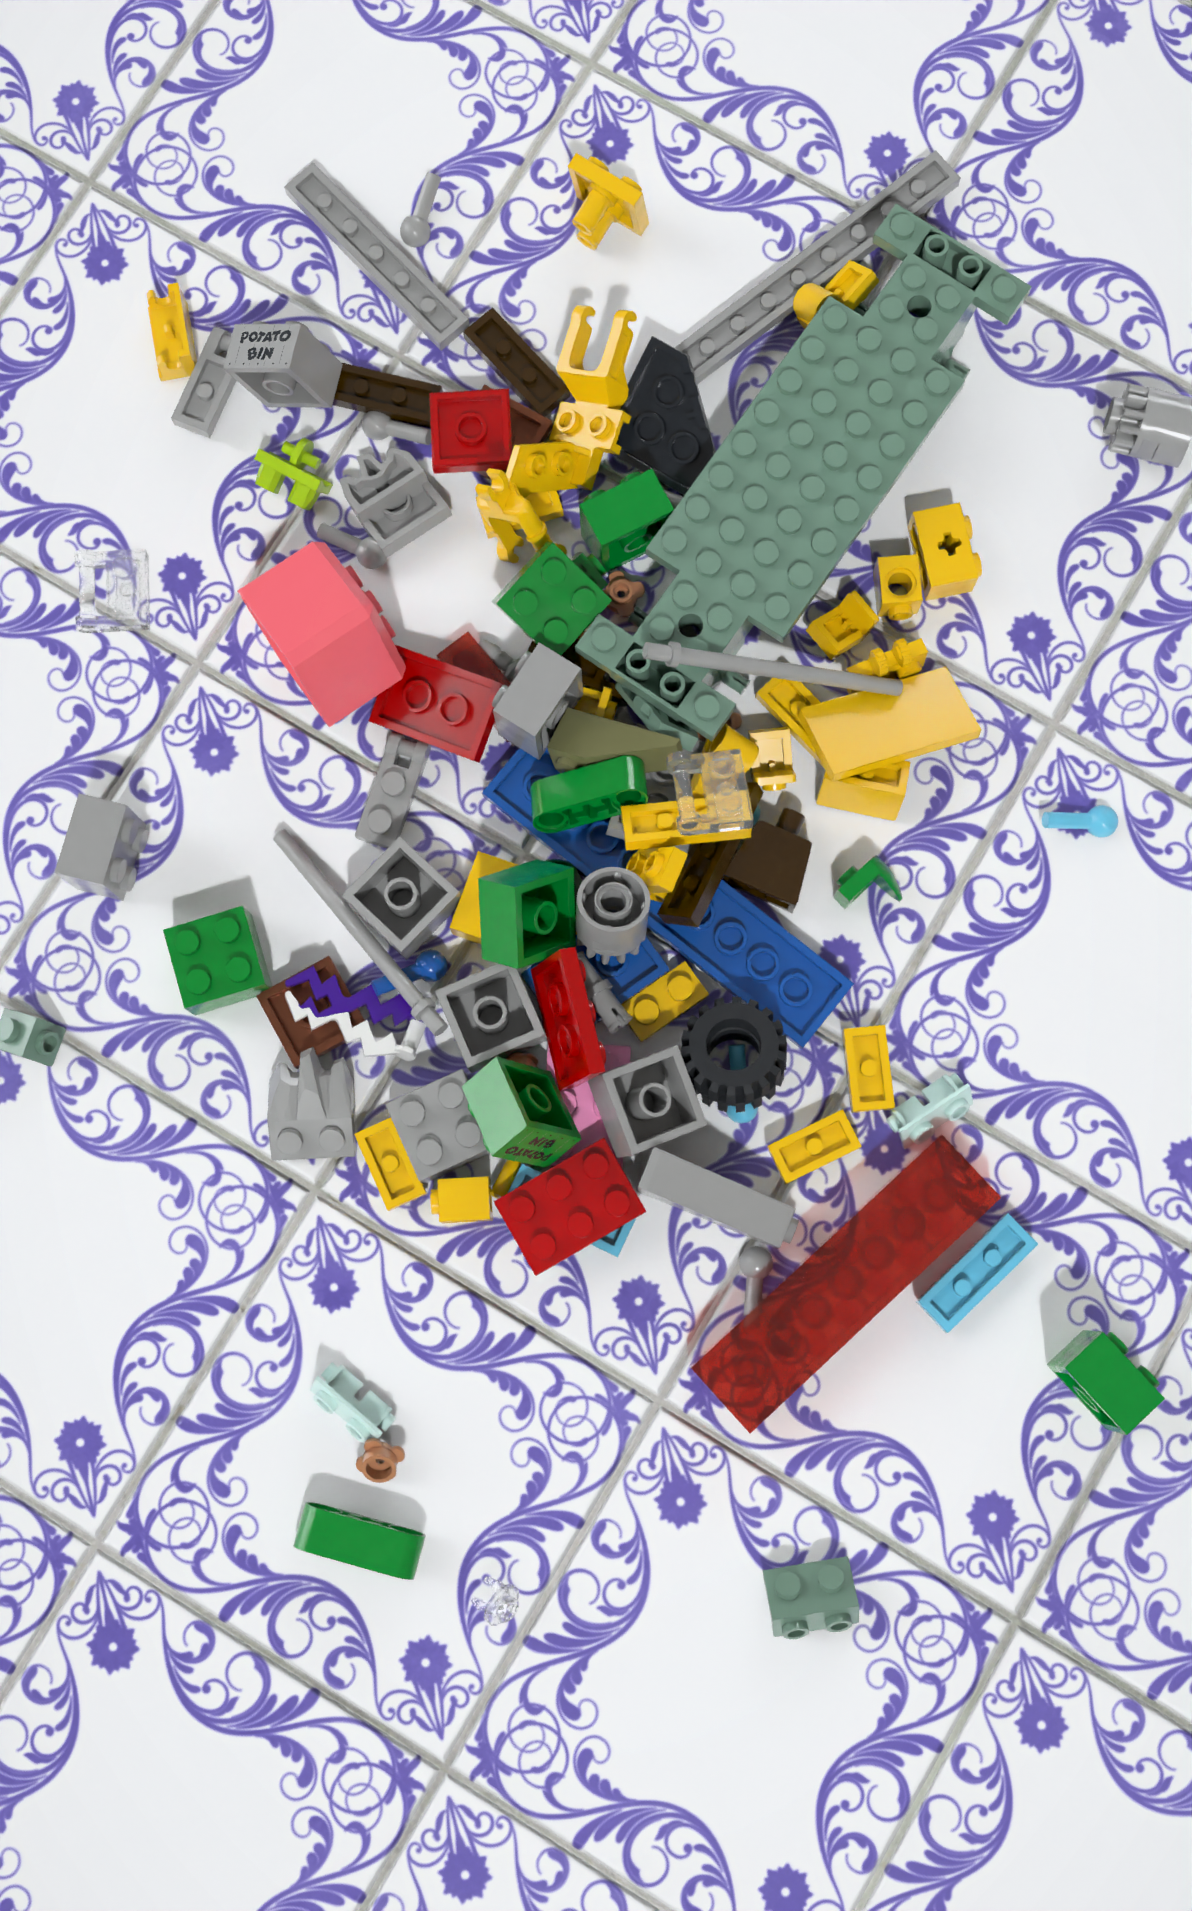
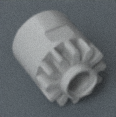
M1128 383L1122 398L1113 397L1107 411L1103 433L1110 434L1108 450L1150 462L1179 467L1192 437V397Z
M605 867L592 872L582 881L577 892L576 943L579 946L585 945L587 947L586 956L588 958H592L598 953L601 955L602 964L606 965L610 961V956H616L617 961L622 964L625 962L626 953L630 952L633 955L639 953L640 943L646 939L650 893L644 881L637 874L620 867Z

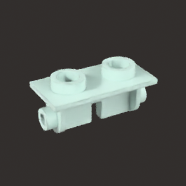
M956 1073L951 1076L945 1074L921 1090L922 1095L929 1102L927 1105L923 1106L914 1095L890 1111L891 1116L886 1121L894 1133L899 1131L904 1149H907L914 1143L917 1145L924 1143L932 1137L935 1129L948 1120L956 1121L967 1113L973 1104L971 1088L968 1083L964 1085Z
M332 1362L321 1374L326 1381L317 1376L310 1389L315 1394L313 1399L317 1405L329 1414H333V1412L338 1414L347 1422L345 1427L349 1433L361 1442L371 1438L379 1439L383 1432L378 1427L386 1431L396 1420V1417L391 1414L393 1409L371 1390L360 1402L354 1397L364 1384L343 1365L337 1367Z

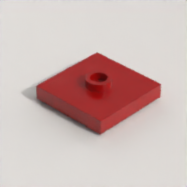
M509 388L429 393L432 468L434 474L487 471L489 468L507 470L512 454Z

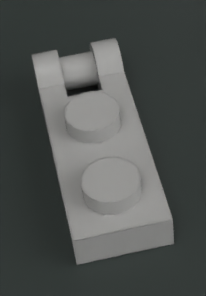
M219 327L212 329L171 417L174 425L208 438L211 437L237 381L223 369L226 358L219 356L223 351L227 352L231 336H229L227 330Z
M393 731L390 733L384 756L355 833L356 839L388 849L401 835L430 754V744L419 740L417 743L405 740V736ZM400 755L412 758L409 769L396 765Z

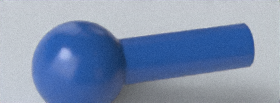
M429 949L417 956L415 964L402 968V970L412 982L419 979L426 982H436L444 977L448 965L445 956L441 952ZM386 976L371 981L377 996L396 989Z

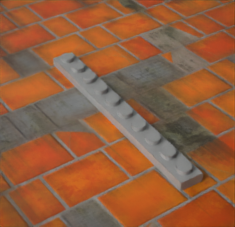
M935 150L677 345L676 349L690 356L697 384L794 311V297L803 285L815 283L824 288L849 260L858 263L879 246L872 243L874 233L895 204L900 205L916 216H920L957 188L961 177Z

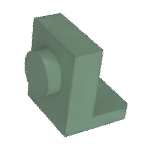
M4 1008L0 1019V1050L46 1066H52L66 1030L64 1027L38 1017Z

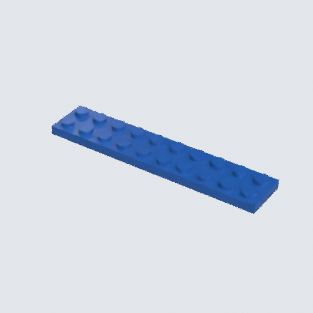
M519 748L483 790L482 795L486 800L562 860L572 863L585 878L592 872L605 867L626 869L629 859L638 851H626L623 839L606 835L610 818L556 833H544L534 828L530 788L537 780L560 774V772L555 770L548 749L538 760ZM721 880L699 927L664 923L657 914L662 903L650 899L647 927L733 996L741 997L743 1004L748 1005L749 1000L752 999L759 1002L760 1011L766 1007L773 1012V1022L779 1020L783 1026V1035H786V1038L801 1050L854 985L851 980L723 880Z

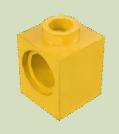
M918 554L877 557L873 569L877 616H888L890 620L894 621L911 618L913 614L918 613L923 601ZM900 584L907 590V594L902 596L895 595L889 590L888 586Z
M490 1177L437 1179L438 1189H431L430 1201L432 1215L439 1214V1222L493 1221Z

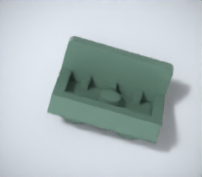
M848 1556L763 1570L774 1637L783 1636L786 1639H799L808 1635L809 1631L827 1629L829 1632H841L852 1627V1624L859 1622V1603Z

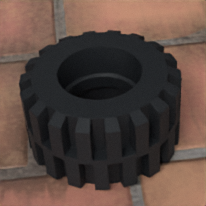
M732 996V1003H724L723 998L714 1000L713 1008L710 1009L706 1004L699 1008V1018L691 1016L687 1022L688 1031L683 1030L681 1055L696 1095L701 1094L704 1104L710 1107L713 1101L718 1103V1110L727 1112L728 1106H736V1113L745 1112V1104L751 1103L755 1109L762 1106V1097L765 1096L770 1100L776 1094V1085L781 1087L784 1080V1070H786L787 1040L786 1035L783 1036L781 1022L779 1020L773 1022V1012L766 1007L760 1011L759 1002L750 999L748 1005L742 1004L741 997ZM727 1040L745 1041L752 1045L759 1053L754 1063L741 1070L723 1069L716 1065L709 1055L718 1044Z

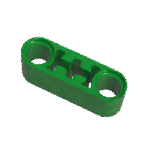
M625 755L537 780L530 788L534 828L544 833H556L621 815V806L647 804L648 792L643 760L636 756Z
M305 1502L293 1546L307 1553L378 1573L414 1580L426 1535L413 1529L331 1506Z

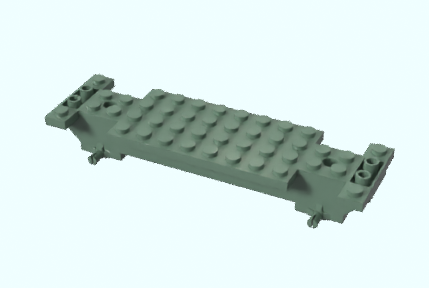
M895 204L876 230L872 243L903 262L870 308L860 303L852 310L831 296L826 299L647 546L646 555L675 573L676 577L649 614L642 611L639 607H636L634 613H631L628 622L639 627L632 636L598 614L575 646V652L607 672L612 679L677 722L680 720L711 742L736 709V703L713 688L723 682L742 695L748 687L750 680L737 672L682 664L673 668L667 667L665 662L643 659L642 652L645 642L668 645L670 641L679 642L681 647L736 655L745 643V637L755 625L782 643L962 390L965 383L964 379L967 378L970 369L951 359V356L976 308L978 307L1005 325H1008L1030 293L1032 286L898 204ZM909 312L914 313L915 315L919 316L920 318H917V317L912 316ZM687 625H693L699 628L701 633L696 637L690 638L682 635L680 629Z

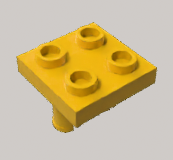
M576 153L569 163L568 169L576 196L583 201L580 209L572 219L573 225L580 230L576 235L577 239L586 247L596 250L613 222H618L642 236L649 225L642 188L626 176H622L619 179L609 173L608 167L599 159L592 156L586 159Z

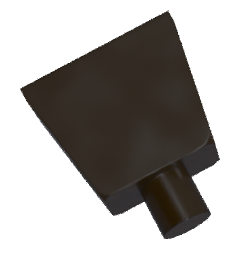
M783 808L775 826L759 820L751 831V838H746L729 863L722 880L733 888L793 913L799 899L812 847V842L798 836L805 821V816L793 809Z

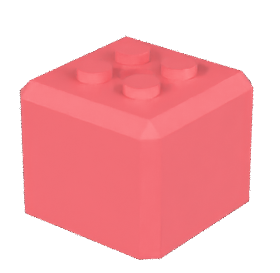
M312 541L237 590L282 664L327 726L331 727L403 679L406 665L392 641L396 634L383 615L379 616V613L383 610L370 590L364 592L361 589L363 584L350 565L344 568L325 542Z

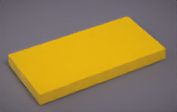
M947 667L900 679L903 682L900 696L859 691L800 708L798 718L831 782L977 739L982 730Z

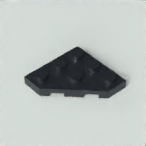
M652 336L627 384L629 389L628 397L619 410L629 414L631 419L629 424L623 423L616 443L622 447L620 454L612 455L642 472L653 469L661 483L685 495L713 457L716 450L690 356Z

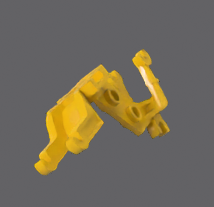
M577 305L574 308L556 370L575 398L576 403L560 402L549 440L553 442L515 445L506 474L502 470L489 468L486 473L491 479V486L477 484L475 487L478 494L476 499L477 507L487 521L490 533L494 534L498 539L497 555L500 560L518 563L519 557L514 553V547H522L524 545V540L516 535L509 521L516 522L522 527L527 535V541L531 542L536 552L547 541L553 542L547 533L545 522L539 519L530 501L526 499L530 493L577 488L592 491L603 453L620 454L622 447L616 444L622 424H629L631 419L629 414L619 409L627 400L629 391L624 373V365L633 339V332L628 327V322L637 320L635 312L618 310L615 313L601 363L597 369L586 371L583 367V359L592 333V327L587 323L586 318L587 316L594 317L595 310L593 307ZM554 543L560 550L567 554V549L564 545Z

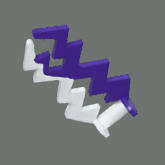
M314 966L285 981L287 988L309 981L315 1000L317 1001L327 996L331 1005L329 1008L318 1013L311 996L300 1006L293 994L287 991L285 998L295 1022L308 1017L312 1031L334 1020L338 1023L346 1044L358 1039L361 1040L364 1057L396 1055L398 1058L408 1062L415 1060L417 1056L416 1050L427 1026L422 1020L417 1021L412 1016V1008L400 993L381 1005L371 984L350 997H344L336 976L333 975L321 984ZM366 1005L373 1025L392 1015L394 1027L406 1019L409 1022V1026L401 1045L395 1044L393 1032L375 1043L368 1021L365 1020L352 1028L349 1013Z

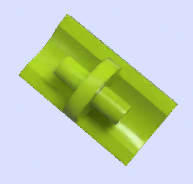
M302 438L296 445L288 441L284 442L281 451L290 456L289 461L273 452L268 453L260 448L254 458L261 463L255 484L278 494L286 476L295 480L287 500L302 509L310 511L320 493L328 495L333 486L332 483L304 469L306 465L318 469L321 464V458L312 454L314 443L307 438Z

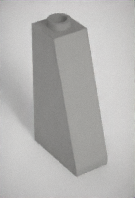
M656 1147L652 1150L637 1188V1192L776 1249L781 1247L783 1241L791 1243L799 1220L792 1218L796 1208Z

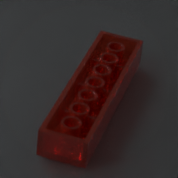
M942 1134L935 1137L689 1367L749 1433L753 1432L1000 1200V1195Z

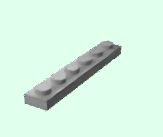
M313 162L284 186L286 195L441 351L470 326L466 315Z

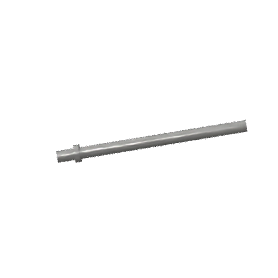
M670 641L668 645L645 642L642 652L643 659L665 662L667 667L673 668L682 664L900 696L903 689V682L898 679L681 647L679 642Z
M284 829L276 833L273 838L275 843L410 1005L412 1016L417 1021L422 1020L434 1036L442 1034L448 1025L436 1012L435 1002L430 997L425 998L287 830Z

